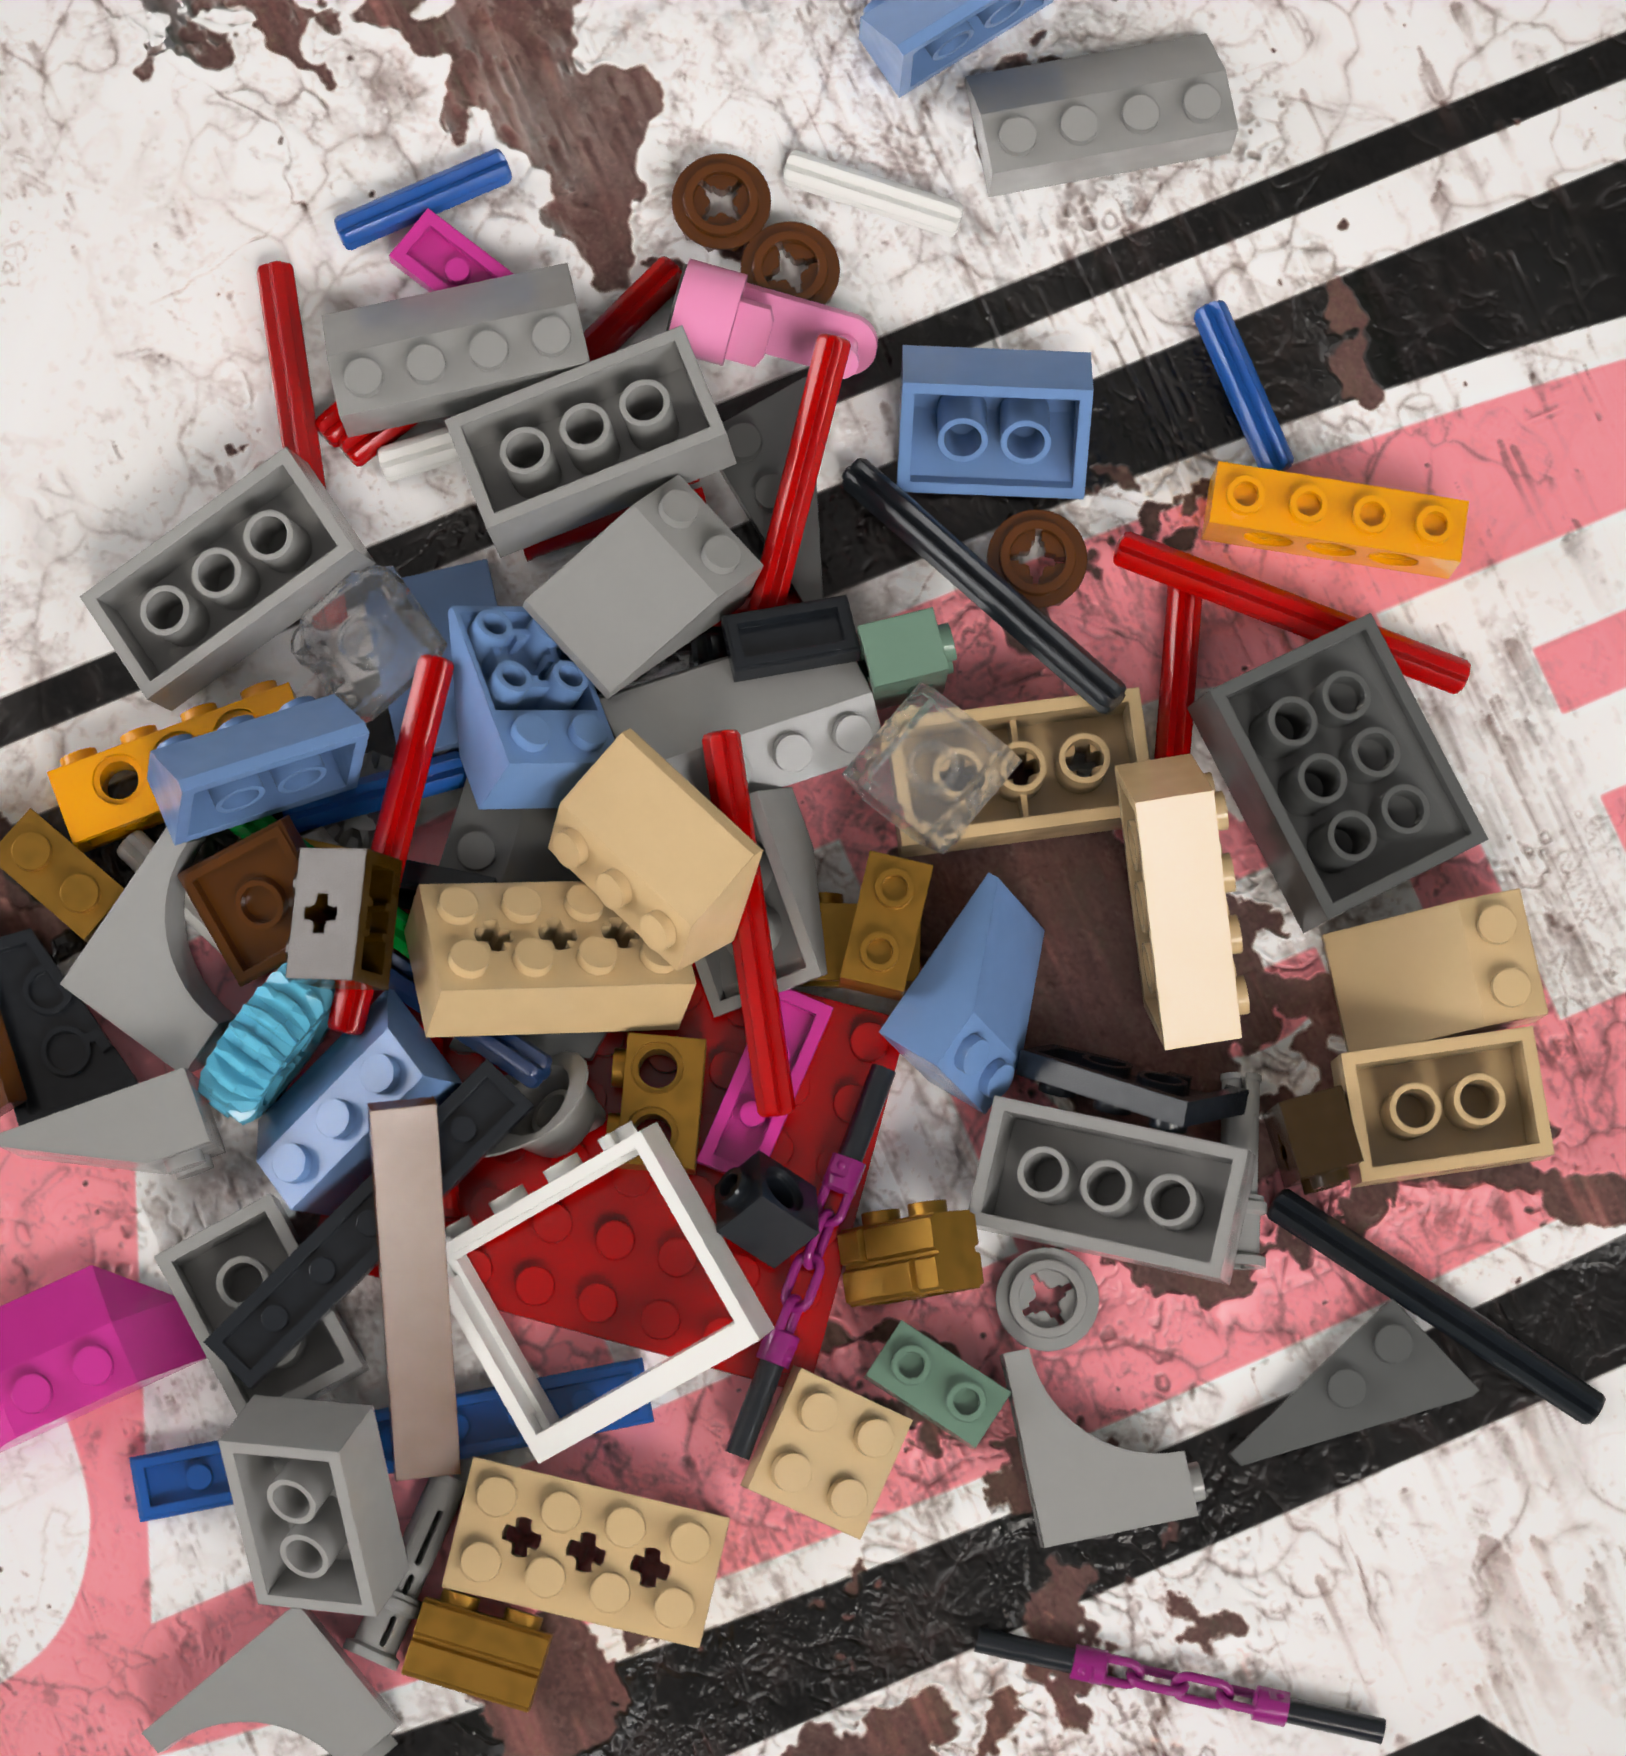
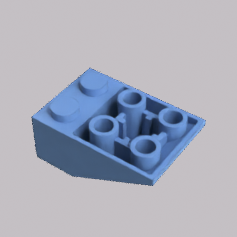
M451 606L448 611L451 655L454 664L453 681L459 756L478 809L559 808L560 802L615 740L594 684L522 606Z

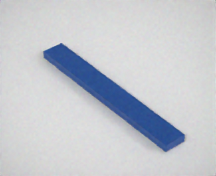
M636 1358L539 1377L537 1380L558 1417L562 1418L644 1372L645 1368L643 1358ZM494 1386L456 1394L460 1460L528 1447ZM651 1402L593 1434L655 1422ZM389 1407L375 1409L374 1412L388 1474H393ZM218 1440L129 1457L140 1522L234 1505Z

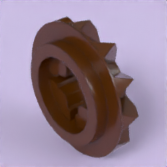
M719 153L695 160L682 171L673 188L672 211L674 220H676L686 240L694 241L703 246L708 252L727 249L736 252L740 246L752 240L763 229L770 218L771 194L766 179L757 167L736 155ZM739 187L732 201V208L738 220L733 216L729 217L725 213L720 212L715 217L710 216L705 221L707 213L711 208L710 200L706 196V190L710 193L714 192L719 197H723L729 192L733 193Z
M787 221L775 223L762 229L750 240L741 259L740 273L748 275L747 283L825 305L830 303L840 279V262L833 244L821 231L805 223ZM781 250L785 258H789L794 266L808 265V269L800 273L799 293L796 292L795 287L790 286L786 279L772 280V276L780 272L779 251Z
M1026 510L1006 519L994 532L986 557L987 564L1038 609L1060 606L1077 591L1085 576L1088 562L1086 545L1077 528L1063 516L1047 510ZM1035 536H1040V546L1043 547L1044 557L1053 558L1054 562H1064L1044 567L1038 584H1033V576H1030L1028 565L1019 564V560H1010L1018 559L1019 556H1028L1031 546H1034Z

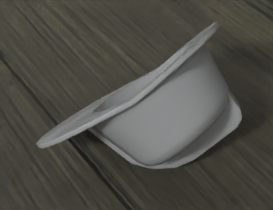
M564 1051L551 1056L552 1072L550 1076L534 1089L528 1088L509 1074L505 1075L534 1105V1108L484 1158L502 1155L519 1148H523L541 1157L557 1158L569 1153L580 1144L589 1132L602 1126L606 1121V1113L596 1100L594 1092L587 1085L589 1075L587 1061L577 1052Z

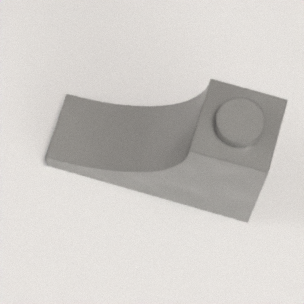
M166 827L60 985L174 1070L185 1067L190 1072H194L206 1066V1059L214 1051L217 1045L216 1042L223 1036L229 1027V1023L234 1020L236 1015L220 1002L203 980L194 962L186 935L184 919L186 891L177 876L180 872L193 865L197 853L206 838L201 837L174 846Z
M1029 1348L1000 1355L1006 1389L1011 1392L1008 1398L1040 1548L1199 1516L1196 1502L1206 1500L1204 1482L1198 1462L1187 1463L1185 1451L1172 1453L1137 1452L1116 1447L1094 1437L1071 1421L1049 1396L1036 1372Z
M290 1608L145 1729L142 1734L156 1752L161 1753L171 1748L183 1738L207 1727L233 1722H257L289 1729L305 1736L332 1756H385L398 1745L391 1733L403 1723L315 1614L307 1609Z

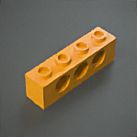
M1218 461L1210 478L1201 540L1449 579L1461 563L1469 501Z
M275 680L263 681L241 691L240 696L242 700L217 708L214 702L201 704L184 711L180 715L182 721L161 730H157L156 725L142 726L123 734L120 737L121 745L97 753L95 747L84 748L62 757L59 760L61 767L48 771L47 775L72 843L82 853L125 838L135 830L144 831L165 823L147 780L150 751L155 750L163 741L176 735L190 734L194 738L216 731L223 723L237 716L252 715L254 718L277 712L284 704L297 698L290 683L287 682L277 686ZM130 770L138 774V786L133 794L124 799L109 797L108 784L116 773Z

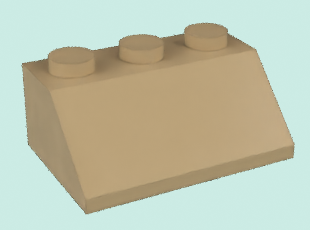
M631 728L620 733L560 802L548 849L563 866L570 869L600 898L606 907L612 909L643 938L648 947L660 954L677 972L734 941L763 853V849Z

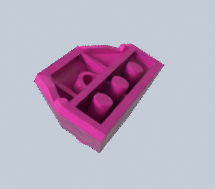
M90 1265L0 1306V1453L206 1359L207 1357L175 1296Z

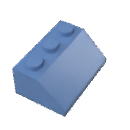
M872 0L864 8V15L860 17L859 40L900 98L1053 3V0Z
M903 345L899 401L897 486L904 492L1084 499L1094 392L1091 352Z
M335 694L315 699L312 696H302L287 702L279 711L258 718H254L252 715H241L226 721L216 731L194 738L190 734H180L163 741L155 750L150 751L147 780L174 846L357 788L369 730L365 721Z
M391 989L385 990L370 1005L363 1033L361 1035L343 1033L259 1118L256 1162L291 1210L330 1216L372 1174L367 1103L434 1096L438 1108L463 1082L431 1039L426 1038L423 1028L396 992Z

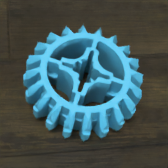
M287 963L282 964L276 972L271 973L262 986L257 987L254 995L248 1002L243 1004L240 1012L229 1023V1027L223 1036L216 1042L217 1045L214 1051L206 1059V1066L200 1072L198 1092L210 1101V1106L225 1117H232L242 1125L260 1118L266 1109H269L278 1097L285 1093L288 1086L299 1075L318 1046L324 1041L323 1038L330 1029L328 1018L336 989H322L286 979Z

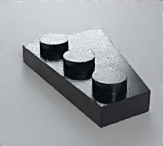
M31 928L0 937V1011L27 1095V1100L14 1108L19 1126L140 1083L85 1003L60 985L65 977L64 973Z
M1056 1044L1020 1050L1016 1074L1039 1081V1091L1063 1098H1074L1076 1094L1094 1099L1093 1108L1108 1114L1126 1116L1131 1115V1111L1150 1117L1149 1126L1157 1130L1182 1134L1187 1132L1188 1126L1245 1114L1249 1089L1226 1085L1222 1090L1207 1093L1190 1089L1193 1076L1171 1071L1167 1073L1140 1071L1137 1073V1076L1131 1075L1133 1066L1128 1061Z

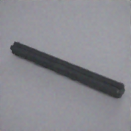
M858 458L851 466L844 470L842 486L850 495L1099 713L1109 714L1121 704L1126 696L1125 683L870 461Z
M1283 1189L1270 1204L1266 1215L1271 1221L1390 1299L1393 1298L1399 1305L1573 1419L1587 1425L1591 1424L1598 1417L1606 1401L1604 1394L1290 1189Z

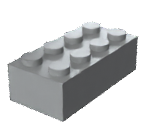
M682 325L445 419L483 522L500 558L630 507L678 474L687 483H690L737 464L726 430Z
M285 447L79 597L146 699L173 711L376 563L309 463Z
M994 1095L968 1210L975 1214L976 1226L979 1230L1230 1285L1258 1158L1249 1149Z

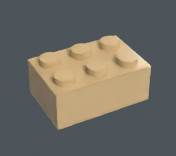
M1533 1026L1339 1054L1330 1061L1334 1087L1342 1085L1364 1159L1363 1162L1348 1170L1351 1178V1188L1535 1162L1555 1154Z

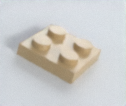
M793 1365L740 1486L861 1540L913 1420Z

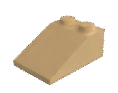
M1520 888L1453 901L1326 933L1321 936L1347 1052L1486 1033L1535 1023L1549 1014Z

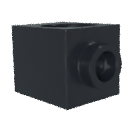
M760 1150L739 1167L728 1170L714 1186L717 1233L772 1268H776L819 1234L816 1187Z

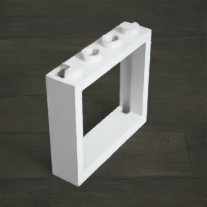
M630 1121L598 1139L597 1141L604 1152L583 1163L576 1152L543 1171L548 1181L547 1185L528 1194L523 1184L488 1203L494 1215L474 1226L468 1215L445 1228L450 1309L538 1464L758 1342L775 1329L723 1236L717 1233L715 1222L657 1122L637 1131L633 1122ZM640 1155L734 1321L566 1416L559 1418L467 1254Z

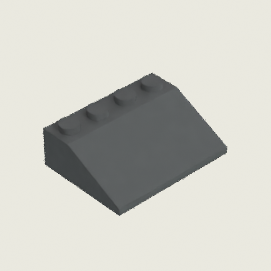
M1371 613L1209 690L1187 707L1303 934L1488 840Z

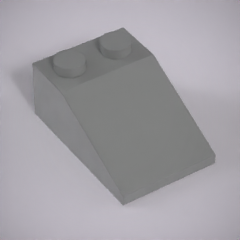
M678 474L628 508L524 601L522 607L605 698L608 699L721 621L722 616L729 615L744 605L764 565Z
M792 787L760 790L749 794L756 843L763 849L760 869L779 993L827 975L814 848ZM731 942L695 962L714 1017H719L742 1008Z
M185 1067L0 1133V1147L21 1158L157 1174H175L177 1180L189 1178L214 1168L211 1158L226 1153L209 1102L198 1092L200 1079Z

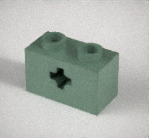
M933 607L858 625L857 637L861 653L857 664L872 691L876 710L944 693L947 676L954 673L952 661L957 660V654L949 624L937 625Z
M903 1320L900 1321L864 1376L866 1380L970 1449L977 1447L1011 1394L1010 1391Z

